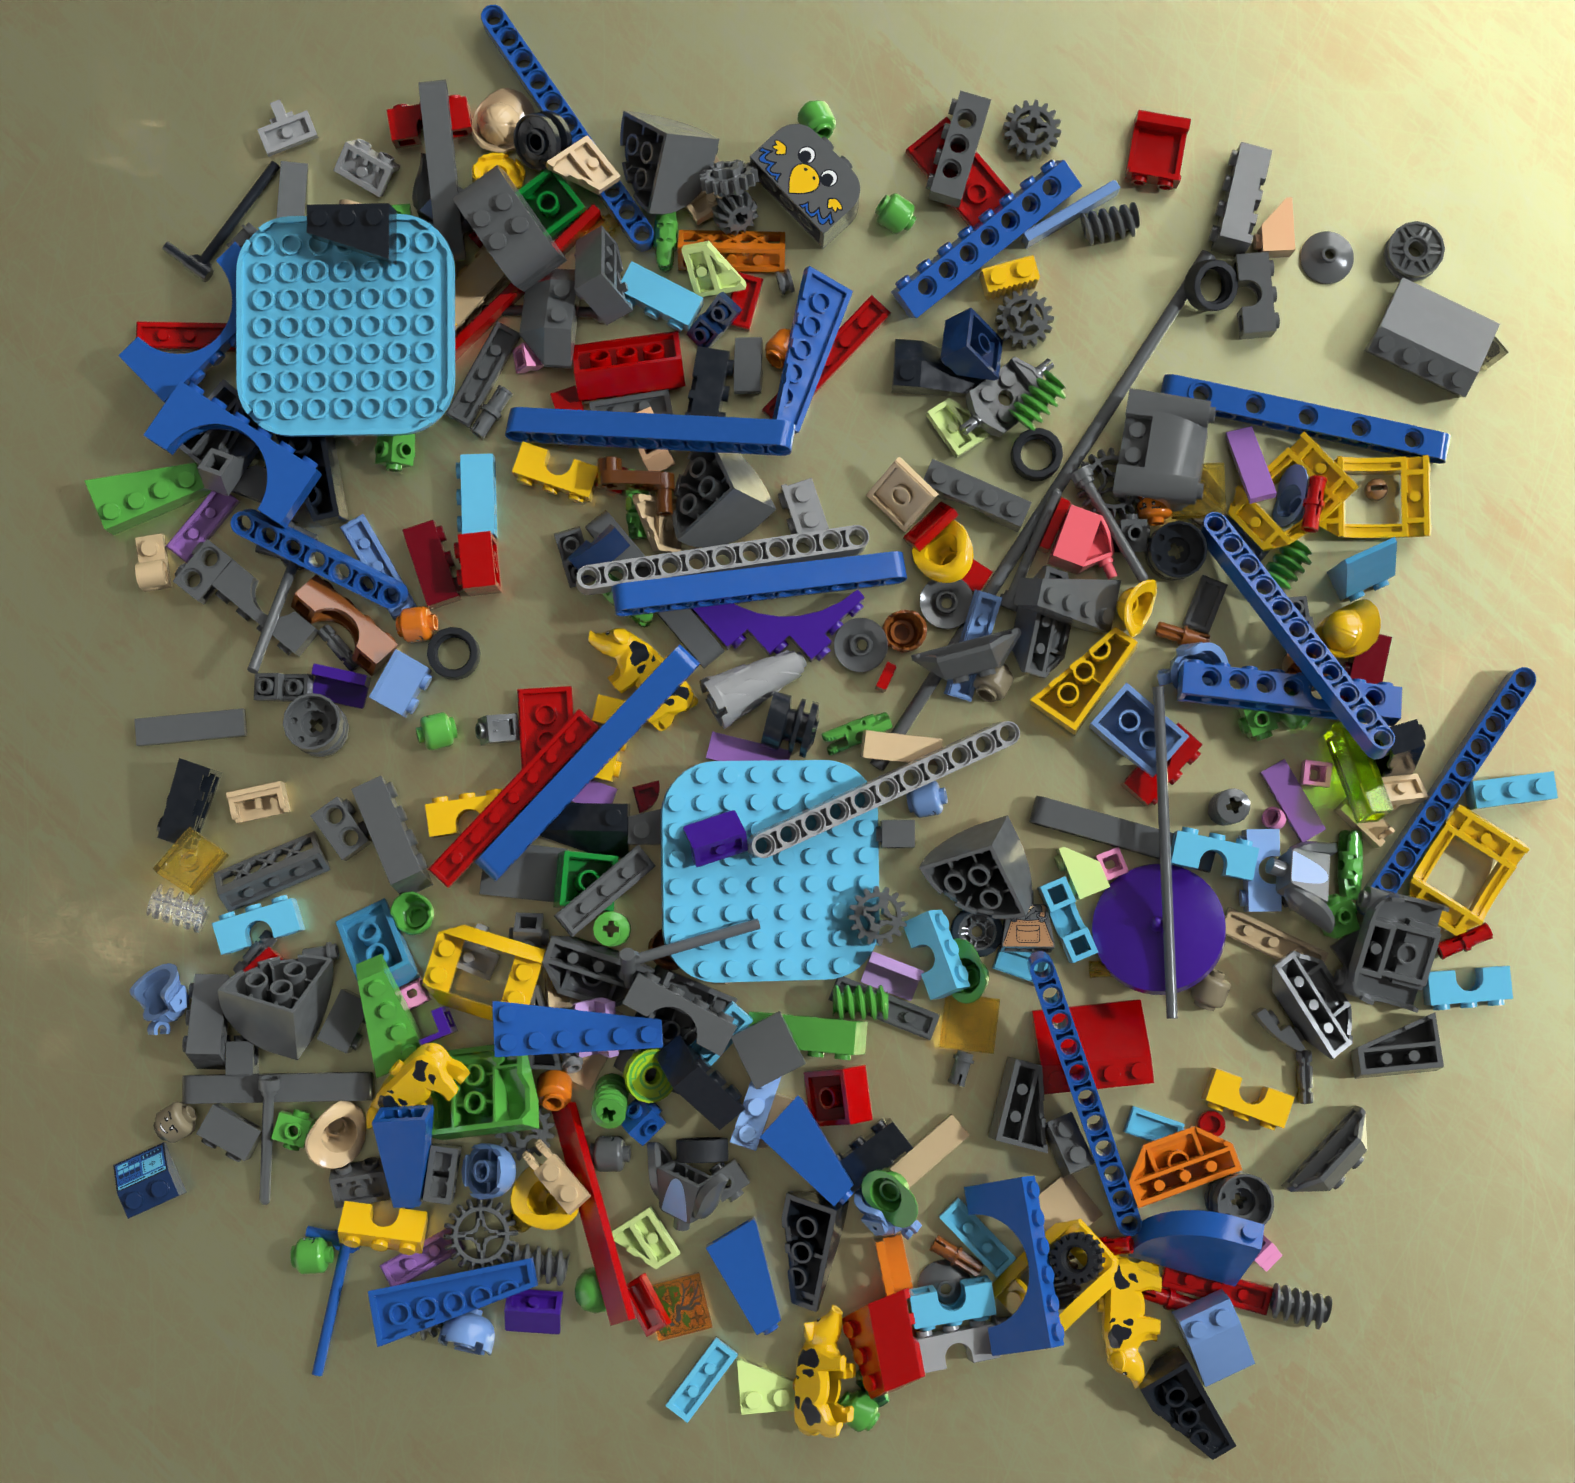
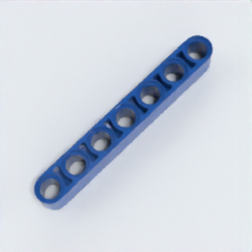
M250 508L239 511L231 518V528L237 535L385 608H395L405 602L408 597V589L401 581L289 526L285 529L255 509ZM243 516H247L251 521L249 529L242 524ZM267 528L274 530L276 535L274 541L267 537ZM292 540H296L299 543V553L292 550ZM316 552L323 554L325 559L323 565L315 560ZM340 564H344L348 567V577H345L340 573ZM365 576L373 580L374 586L372 589L365 586L363 581ZM389 588L397 591V601L389 598Z

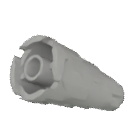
M786 650L777 655L763 658L747 665L743 664L714 676L705 677L699 683L702 693L709 692L705 700L719 725L725 729L731 726L734 721L760 706L763 701L772 697L774 691L779 692L784 686L801 677V673L804 672V667L807 666V663L800 651L796 653L794 650Z

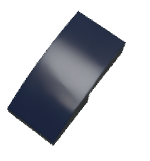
M721 292L706 312L697 318L686 335L697 346L711 348L737 318L742 309L725 292Z
M610 524L592 543L586 540L567 559L578 571L586 565L613 561L630 544Z

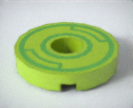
M648 1048L635 1052L624 1068L623 1079L625 1080V1087L638 1101L645 1103L659 1102L666 1098L673 1090L654 1056L661 1050L659 1048ZM650 1068H655V1078L652 1081L646 1082L645 1073Z

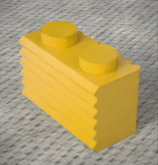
M1034 255L982 268L979 278L985 299L989 301L990 298L994 300L995 297L1000 298V296L1005 297L1006 294L1010 295L1013 291L1020 293L1021 290L1026 288L1030 290L1033 287L1035 289L1040 275Z

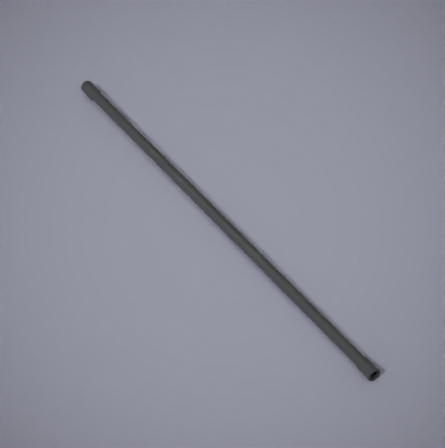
M1202 250L1193 265L1203 260L1216 258L1210 252ZM1185 280L982 592L996 596L1026 550L1051 491L1054 488H1058L1063 493L1071 480L1070 475L1079 468L1188 300L1184 290ZM965 622L960 625L948 645L959 643ZM930 671L891 733L906 734L941 681V677ZM872 759L870 764L883 772L890 761Z

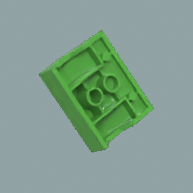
M494 1044L447 1050L453 1059L462 1062L468 1068L470 1074L461 1085L453 1079L459 1089L450 1101H447L440 1093L432 1090L430 1095L433 1099L434 1107L432 1138L448 1140L539 1129V1100L528 1055L494 1057Z

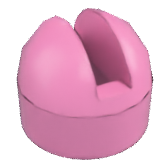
M1269 807L1262 814V823L1269 829H1281L1286 823V816L1277 807Z

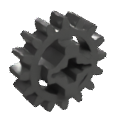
M1025 100L1023 108L1016 104L1013 108L1014 114L1008 112L1006 119L1009 122H1004L1003 129L1007 132L1004 133L1003 138L1004 140H1011L1008 145L1009 150L1014 147L1017 148L1016 156L1024 152L1028 160L1031 154H1035L1036 158L1040 159L1042 151L1048 155L1051 152L1050 146H1057L1058 140L1056 138L1061 135V130L1057 129V127L1060 126L1061 120L1053 119L1056 111L1048 112L1047 103L1039 107L1038 100H1035L1033 105L1029 106L1028 101ZM1029 114V116L1025 119H1019L1022 116ZM1029 126L1034 127L1035 133L1030 132ZM1045 140L1043 143L1035 145L1038 141Z
M738 159L717 162L715 166L710 167L711 170H704L703 174H700L702 191H706V194L714 192V195L719 197L740 195L744 193V190H749L748 187L756 186V182H759L757 166L751 162L745 164L744 161Z
M1027 289L1023 290L1021 296L1016 291H1013L1012 300L1005 296L1003 299L1005 306H998L997 312L1002 315H998L995 318V322L1001 323L997 328V332H1005L1002 340L1005 342L1009 338L1012 339V347H1015L1017 343H1021L1022 349H1025L1027 343H1030L1034 348L1037 346V339L1044 342L1046 340L1045 333H1050L1052 327L1048 325L1054 321V316L1048 315L1052 311V306L1045 307L1046 298L1043 297L1038 300V292L1036 291L1032 296L1028 295ZM1019 303H1026V305L1021 307L1014 306ZM1035 307L1039 310L1041 317L1037 316ZM1026 311H1029L1028 320L1020 328L1021 318L1026 314ZM1007 319L1012 323L1015 331H1012L1009 327ZM1029 331L1036 332L1032 335L1023 336L1024 333Z
M874 886L873 893H870L867 888L863 889L864 897L855 895L854 898L858 902L857 905H849V908L854 910V915L847 917L849 920L855 921V924L850 929H858L860 931L857 935L858 939L866 936V944L870 945L873 939H876L878 946H882L883 939H886L888 943H892L891 935L894 934L900 937L902 934L898 930L899 926H907L905 922L901 921L902 917L908 916V912L901 911V907L906 904L905 901L897 902L896 899L899 894L895 892L890 896L888 887H885L880 892L879 887ZM878 897L874 905L870 907L863 905L867 900ZM889 902L893 905L896 916L890 914L887 908ZM880 908L881 914L889 918V920H878L876 924L874 922L875 918L871 914L866 913V911H878ZM860 915L864 916L867 920V930L861 924ZM885 925L892 926L886 933L878 934L881 927Z
M540 1105L539 1119L543 1128L531 1129L534 1133H529L526 1137H522L521 1131L498 1133L495 1135V1138H502L503 1140L499 1146H507L510 1154L517 1153L516 1158L519 1161L526 1150L532 1155L535 1152L540 1157L543 1154L536 1146L527 1149L529 1141L534 1138L541 1139L550 1148L551 1145L547 1142V1138L555 1137V1134L549 1132V1129L554 1127L555 1123H548L547 1121L551 1113L543 1114L541 1112L543 1107ZM507 1133L514 1136L517 1141L516 1146L510 1141Z

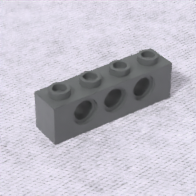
M961 90L958 99H952L948 114L953 115L950 124L945 123L941 139L945 140L943 149H937L933 162L938 167L935 174L930 173L926 189L930 190V200L957 208L960 207L991 99ZM968 120L971 126L963 128L958 124V121ZM958 144L963 147L964 151L955 153L950 147ZM951 169L955 171L957 176L947 178L943 171Z

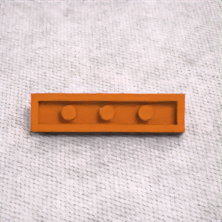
M679 230L678 270H687L681 251L683 245L709 241L736 271L785 272V232L746 231L744 233L739 231L734 236L731 233L726 235L718 230ZM684 240H696L695 242H684ZM741 241H750L749 243H741ZM768 241H780V243H767V242H768Z
M901 1233L874 1239L886 1296L906 1288L912 1289L913 1286ZM912 1325L913 1336H916L915 1332L919 1329H914Z

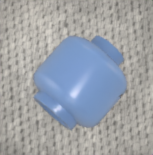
M933 781L906 794L910 813L914 812L919 818L941 814L943 804L948 803L945 787L940 788L937 781Z

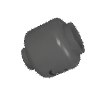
M598 1136L595 1143L590 1144L589 1152L592 1163L599 1172H620L623 1170L625 1162H630V1145H625V1141L621 1136Z

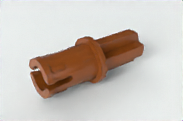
M1159 622L1155 629L1156 636L1176 641L1178 646L1197 642H1210L1209 634L1188 629L1186 625L1180 628Z
M940 1235L936 1237L929 1249L931 1252L933 1251L949 1261L950 1266L955 1265L973 1277H977L983 1269L984 1264L964 1252L962 1246L958 1248Z

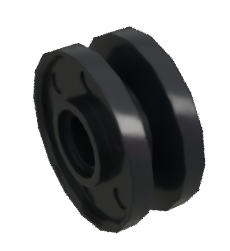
M545 110L522 116L514 130L516 153L522 163L532 170L541 171L547 169L546 162L572 145L569 126L560 115L553 111Z

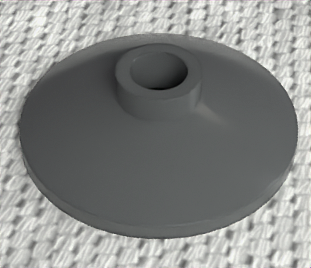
M1323 231L1312 235L1305 242L1300 253V262L1302 269L1310 279L1321 284H1333L1344 279L1351 271L1354 254L1350 243L1343 236L1335 232ZM1326 251L1333 253L1332 259H1328L1325 256Z
M932 579L921 592L920 609L924 618L933 626L941 629L956 628L966 621L973 593L962 579L952 583H941ZM949 599L952 602L951 607L944 608L941 604L942 601Z
M855 618L847 621L839 628L834 639L836 657L844 667L855 672H866L876 668L882 663L888 650V640L884 630L878 623L867 618ZM860 640L867 642L865 650L859 649L858 642Z
M946 1259L937 1260L929 1264L922 1271L917 1287L933 1285L937 1291L939 1302L951 1304L960 1297V1280L971 1277L955 1265L950 1266V1262ZM944 1284L951 1286V1291L947 1294L941 1292V1286Z

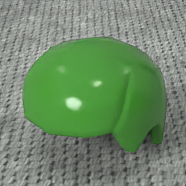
M410 891L401 893L394 899L390 908V914L400 931L409 935L422 934L432 925L434 908L427 897Z
M593 1267L585 1269L577 1278L575 1298L584 1311L596 1314L605 1312L606 1308L596 1271Z

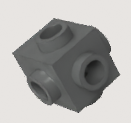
M1121 514V519H1116L1115 521L1134 552H1147V540L1150 538V527L1147 524V519H1138V514ZM1112 537L1114 552H1121Z
M516 912L514 927L509 929V939L543 949V945H548L549 929H544L543 913Z
M735 1158L726 1164L719 1162L709 1169L710 1176L714 1177L723 1173L731 1180V1184L725 1185L721 1197L722 1202L726 1199L730 1202L734 1201L744 1194L742 1188L750 1184L749 1178Z

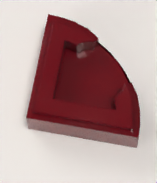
M659 780L632 787L639 814L649 810L657 801L660 792Z

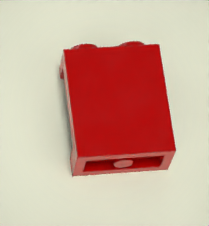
M1138 110L1134 120L1124 180H1130L1132 184L1144 186L1146 183L1157 185V188L1161 190L1177 189L1181 181L1180 172L1191 119Z

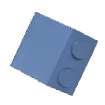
M395 649L369 698L406 718L408 713L413 714L419 704L417 697L421 690L425 691L432 680L430 675L432 670Z

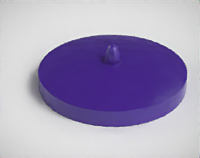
M1160 864L1139 866L1116 878L1101 895L1092 921L1093 940L1098 950L1097 954L1106 970L1126 987L1151 995H1166ZM1171 865L1176 985L1178 993L1195 986L1214 969L1224 949L1226 923L1222 905L1213 889L1195 873L1182 867Z

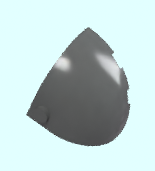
M623 111L620 146H625L626 162H622L626 182L631 183L635 191L633 197L637 203L651 214L673 213L689 205L702 192L700 174H703L704 170H711L710 167L714 166L719 139L696 127L672 119L639 112Z
M691 451L687 457L690 461L683 475L679 474L676 482L674 496L677 497V502L672 518L678 541L689 546L704 548L725 545L741 539L757 528L776 508L764 483L741 454Z
M1008 815L978 824L952 836L932 850L919 867L924 877L940 895L944 893L956 902L955 906L975 915L977 912L992 915V918L1010 919L1026 916L1032 902L1030 868L1024 848Z
M301 954L298 955V959L280 960L279 956L257 962L258 967L246 972L241 970L230 977L218 989L219 1003L229 1023L239 1034L254 1045L266 1051L298 1060L314 1038L325 1015L332 990L333 959Z

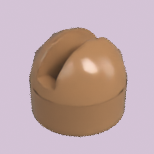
M1372 479L1366 484L1364 489L1366 497L1371 501L1381 500L1388 491L1387 484L1382 479ZM1382 486L1383 490L1371 491V487Z

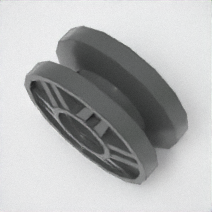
M1419 221L1405 223L1395 230L1385 244L1383 254L1385 265L1390 273L1399 280L1404 277L1412 282L1422 281L1429 277L1442 262L1445 252L1444 241L1438 230L1428 223ZM1408 248H1416L1419 251L1420 256H1412L1409 253Z

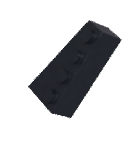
M275 434L279 441L278 444L283 441L295 449L293 454L300 459L305 455L318 464L316 469L322 476L304 501L313 522L324 527L349 521L334 436L286 437Z

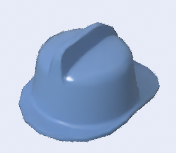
M1294 464L1290 466L1280 479L1276 504L1273 510V520L1280 527L1288 526L1291 523L1296 524L1303 519L1305 508L1303 507V499L1307 497L1308 475L1302 465Z

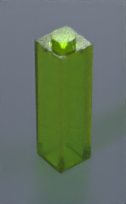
M1340 721L1334 723L1332 729L1323 736L1357 824L1378 822L1394 809L1375 759L1368 757Z

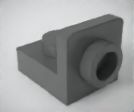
M517 713L486 715L479 718L475 732L476 737L480 739V745L519 741Z

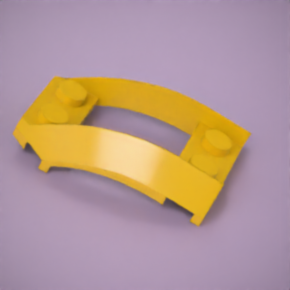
M1303 432L1300 435L1301 437L1290 448L1288 447L1267 468L1274 486L1280 482L1284 472L1294 464L1302 465L1309 477L1319 475L1327 478L1324 492L1328 497L1324 500V509L1321 510L1320 524L1359 486L1309 435ZM1238 485L1235 488L1234 501L1230 504L1228 514L1263 551L1290 545L1308 533L1301 530L1302 520L1284 531L1257 502L1249 503L1243 485Z
M1429 455L1384 458L1337 456L1334 462L1346 474H1401L1402 524H1345L1344 501L1319 524V527L1340 538H1408L1431 535V469ZM1325 492L1323 501L1328 497V495Z
M1459 804L1439 831L1410 880V896L1441 903L1449 907V912L1442 910L1438 925L1458 936L1467 932L1470 928L1482 925L1494 900L1517 868L1519 861L1530 849L1517 837H1512L1472 812L1469 807ZM1455 835L1498 861L1469 909L1426 883L1437 861Z
M467 925L438 932L422 985L439 1004L493 1021L492 1006L449 993L465 940L515 955L501 1002L530 1005L546 949Z
M1081 1218L1055 1223L1045 1232L1049 1247L1064 1235L1084 1232V1234L1093 1235L1094 1240L1098 1239L1100 1242L1098 1246L1104 1249V1253H1102V1257H1105V1262L1102 1263L1104 1268L1102 1272L1098 1273L1099 1276L1095 1278L1096 1281L1059 1314L1064 1332L1114 1286V1275L1117 1272L1119 1263L1114 1254ZM1079 1247L1072 1248L1070 1252L1085 1267L1088 1260L1086 1252ZM1025 1251L992 1284L994 1299L998 1298L1012 1315L1022 1304L1028 1288L1019 1278L1029 1268Z

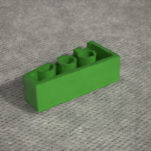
M197 463L84 480L104 529L112 535L203 498L212 491L204 487L197 469L199 466Z
M382 954L356 964L357 981L376 1078L388 1074L397 1060L400 1059L404 1062L420 1047L418 1040L424 1038Z
M749 1012V1016L753 1018V1022L749 1026L774 1013ZM782 1014L799 1050L808 1051L807 1056L824 1057L825 1052L835 1053L834 1059L851 1060V1055L865 1054L868 1021H846L845 1019L840 1020L836 1018Z

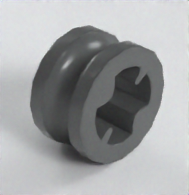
M785 269L784 273L775 272L781 295H785L786 291L795 292L789 269Z

